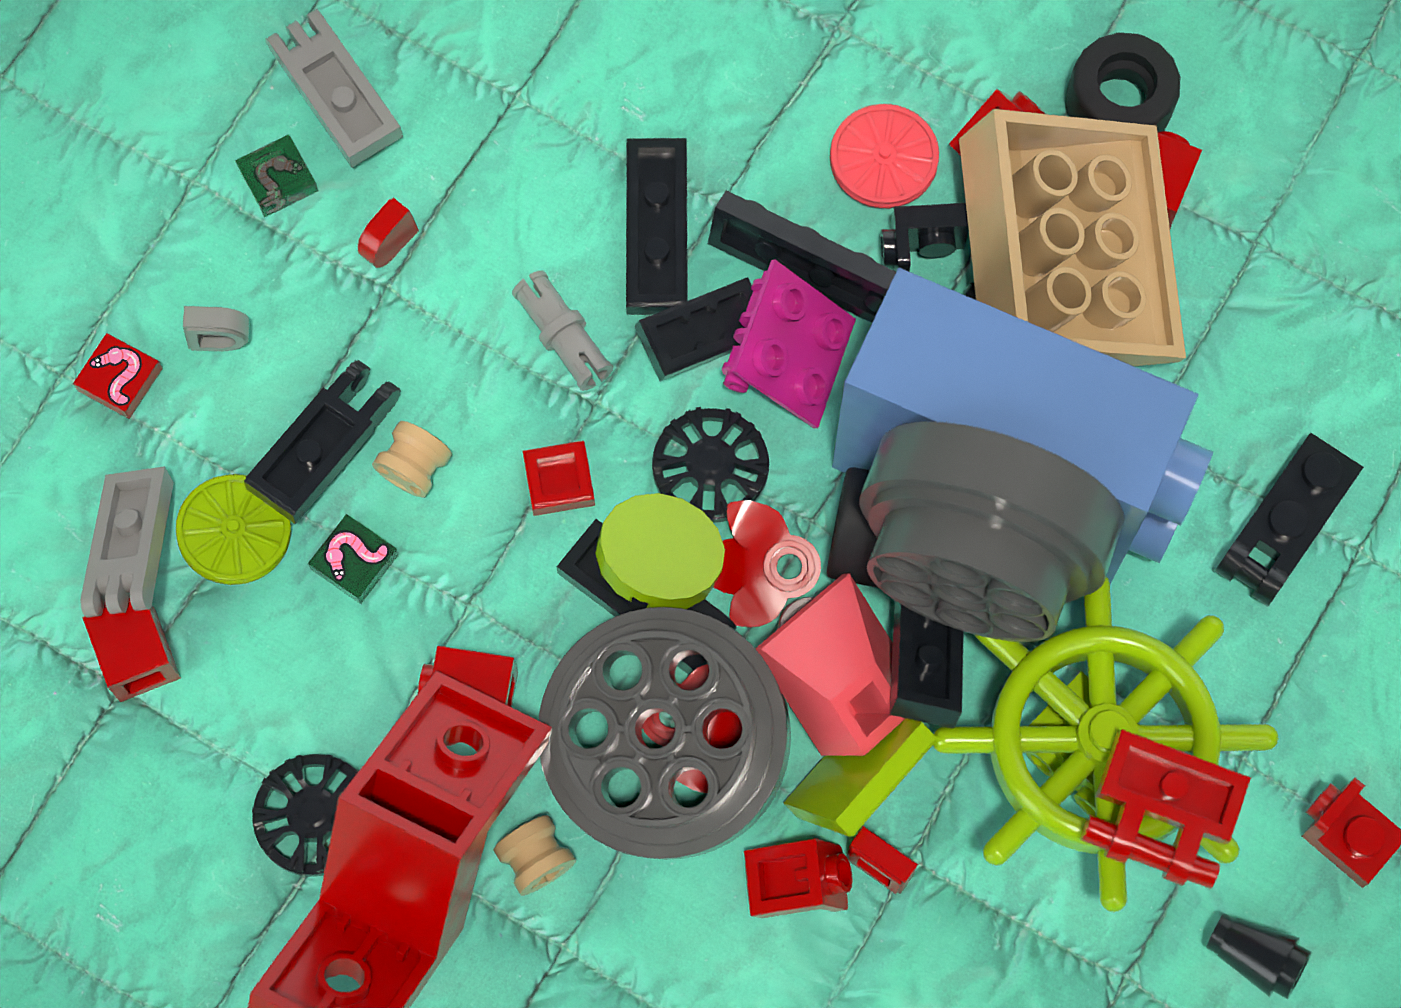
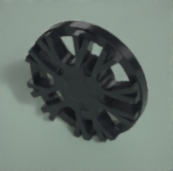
M696 407L695 410L685 411V414L676 420L674 418L663 429L653 452V478L660 494L676 497L673 492L683 483L691 482L698 490L689 503L702 510L713 523L728 520V504L721 489L729 484L736 485L745 495L742 499L743 501L757 502L768 480L769 455L762 434L755 428L752 422L744 419L742 414L734 413L729 408L722 410ZM703 422H722V430L716 436H708L703 430ZM690 425L700 439L692 444L683 431L684 428ZM735 427L741 431V434L729 445L724 440ZM671 440L683 445L687 450V453L680 457L664 454ZM751 443L753 444L758 459L742 460L736 457L735 454L738 449ZM686 466V472L664 478V470ZM735 468L758 475L756 482L735 475ZM704 491H715L714 510H703Z
M332 755L295 756L296 758H289L278 768L271 770L268 777L264 778L261 782L262 785L252 807L254 833L264 853L280 868L300 876H324L328 856L325 841L332 835L338 799L358 771L348 763ZM324 767L323 778L318 785L309 786L306 783L304 768ZM338 772H340L346 778L331 795L326 789ZM291 773L303 788L294 796L282 781ZM273 790L287 797L288 803L284 809L278 811L265 809ZM287 818L289 826L266 833L265 824ZM296 835L299 837V844L289 860L282 856L274 847L286 836ZM307 842L317 843L315 865L306 864Z

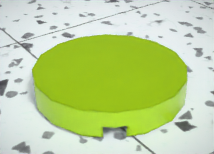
M660 493L635 495L616 505L602 524L596 548V558L601 574L613 590L630 602L634 597L641 602L648 603L647 608L668 607L688 609L706 599L713 589L715 582L720 577L725 548L718 528L702 510L682 498Z

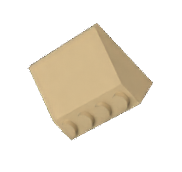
M993 109L959 138L976 301L1131 366L1176 363L1186 358L1157 126Z

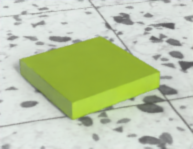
M906 718L865 756H824L783 804L801 820L848 837L854 836L934 745L937 737L923 722Z

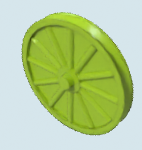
M222 475L203 482L186 497L177 515L176 537L184 560L196 573L216 583L239 585L264 577L280 563L289 546L291 537L290 520L246 490L244 484L246 475Z

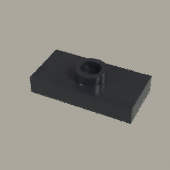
M748 277L643 318L635 324V329L660 382L730 354L733 346L740 345L734 340V334L736 329L746 328L739 320L741 314L746 312L753 293Z

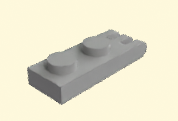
M315 9L306 15L310 27L316 33L314 36L309 38L301 25L295 21L286 26L290 38L296 45L294 48L288 50L284 41L277 33H274L265 40L277 61L351 167H354L401 139L403 135L398 122L318 9Z
M165 466L105 475L81 594V609L85 617L101 616L104 603H106L110 614L125 613L128 607L129 596L135 611L151 608L174 484Z

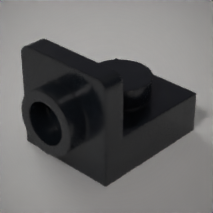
M966 203L894 207L891 229H881L880 233L882 265L893 266V270L896 272L898 268L910 272V252H919L922 256L935 258L950 255L958 249H965L969 232Z

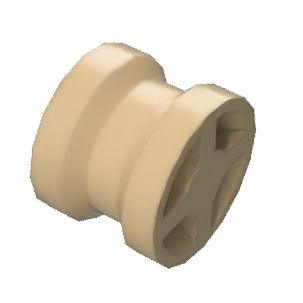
M400 421L392 431L394 442L388 451L378 453L372 465L382 477L398 488L414 496L424 498L432 488L430 477L436 468L447 464L452 453L443 442L426 430L409 422Z
M548 815L533 819L504 837L493 849L499 861L509 864L515 873L513 883L521 896L528 895L545 887L567 872L576 863V859L569 848L560 847L554 838L556 828Z

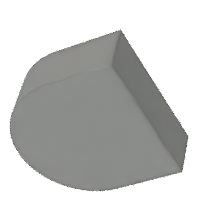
M184 306L183 329L188 349H191V351H232L243 347L248 342L249 317L240 311L230 308Z

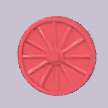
M875 104L863 107L849 115L834 134L830 152V164L833 175L845 193L862 204L877 208H893L908 204L920 197L935 178L939 163V146L936 136L922 117L907 108L893 104Z

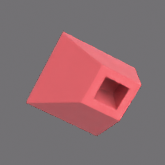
M850 573L842 574L755 648L771 669L781 693L821 756H865L906 719L890 715L893 643Z

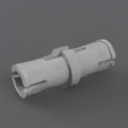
M543 270L529 274L530 279L534 283L533 287L540 298L536 297L524 278L514 287L512 295L521 303L540 329L539 339L548 351H556L577 381L580 390L585 391L595 387L596 383L592 379L593 375L585 363L590 365L601 382L611 374L613 365L606 360L584 330L586 322L580 312L568 308L549 281L548 275Z

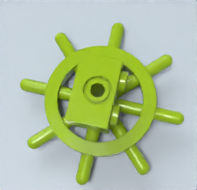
M1106 576L1101 588L1084 596L1086 627L1058 634L1044 641L1031 652L1020 642L975 635L1012 673L1006 680L996 702L991 726L955 727L954 729L948 727L938 728L933 733L937 737L933 747L938 752L944 754L991 753V760L998 783L1016 813L985 844L983 856L988 863L995 866L1004 864L1037 831L1049 840L1064 847L1080 852L1098 854L1100 902L1106 910L1118 912L1127 903L1126 865L1105 857V849L1081 841L1082 831L1087 818L1073 814L1060 806L1076 790L1077 793L1074 795V799L1088 815L1113 824L1115 823L1121 806L1095 796L1116 734L1123 729L1219 765L1220 751H1268L1277 745L1278 733L1274 727L1268 724H1219L1212 697L1203 680L1193 668L1200 658L1223 635L1224 625L1218 617L1213 615L1203 617L1174 648H1171L1162 641L1145 633L1129 628L1112 626L1110 582ZM1087 660L1088 676L1081 671L1068 685L1063 683L1054 674L1055 671L1065 666ZM1114 661L1130 665L1148 674L1119 705L1116 703ZM1034 691L1048 706L1029 726H1020L1025 703ZM1167 693L1175 701L1185 725L1139 724ZM1022 753H1026L1032 763L1049 776L1041 787L1032 778ZM1144 815L1138 833L1162 841L1179 828ZM1202 837L1200 845L1220 863L1228 864L1235 861L1238 857L1239 846L1233 838H1231L1229 843L1223 845Z

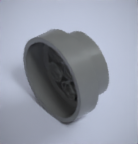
M948 422L907 423L886 432L880 441L859 499L861 511L868 521L871 530L877 536V541L867 565V571L872 581L884 593L910 610L938 623L967 633L1005 641L1031 642L1050 637L1056 630L1064 603L1075 601L1101 588L1124 524V512L1115 496L1102 483L1075 464L1048 450L1012 436L979 427Z
M658 607L631 611L616 616L585 634L564 655L554 670L542 698L538 721L552 727L548 745L541 753L540 761L550 790L563 811L579 828L598 842L614 850L644 858L671 860L700 856L715 851L744 834L765 813L782 784L790 755L791 726L787 703L771 669L751 643L728 625L710 616L681 608ZM625 655L637 656L642 665L640 681L631 689L616 690L612 686L609 677L612 664L618 658ZM690 655L704 657L709 665V676L706 682L695 690L680 689L675 680V670L678 663ZM600 712L608 723L607 737L601 745L592 749H585L580 745L576 737L577 724L586 714ZM731 712L737 714L743 728L739 741L727 749L713 747L707 735L710 721L720 713ZM654 713H669L675 723L673 739L663 748H649L642 738L643 723ZM632 770L637 774L641 782L640 795L632 805L619 808L609 797V782L619 771ZM688 770H699L708 781V794L705 800L698 806L685 808L675 798V782L682 773Z

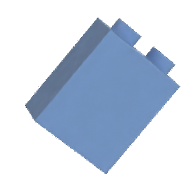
M898 268L844 382L832 468L846 473L850 467L870 470L884 434L894 427L914 422L963 424L995 431L1029 442L1066 459L1089 473L1102 483L1121 505L1124 512V524L1106 575L1111 584L1128 550L1155 562H1161L1177 525H1182L1212 458L1213 451L1180 438L1199 395L1198 393Z

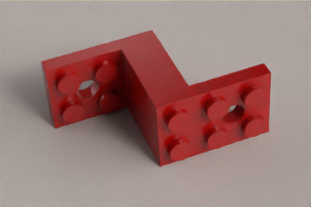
M435 671L340 795L319 900L250 992L248 1008H410L462 932L488 830L548 745L552 727L449 676ZM458 742L465 743L473 747L477 753L470 756H462L453 753L446 746H451ZM338 975H346L356 980L360 987L351 992H340L331 988L327 984L326 979Z

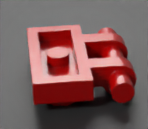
M1121 729L1116 734L1095 796L1121 806L1117 819L1113 824L1089 815L1082 831L1081 841L1105 849V857L1123 864L1129 858L1163 871V879L1183 886L1188 880L1212 889L1219 874L1220 864L1197 855L1202 837L1223 845L1231 841L1251 777ZM1144 815L1179 828L1173 845L1138 833Z

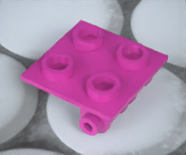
M771 260L768 271H764L762 277L755 279L751 286L753 291L746 312L741 314L739 320L746 328H739L735 331L734 340L740 345L733 346L728 362L723 364L721 371L726 376L723 384L727 388L741 393L747 392L750 384L806 424L816 429L820 425L856 318L777 260Z

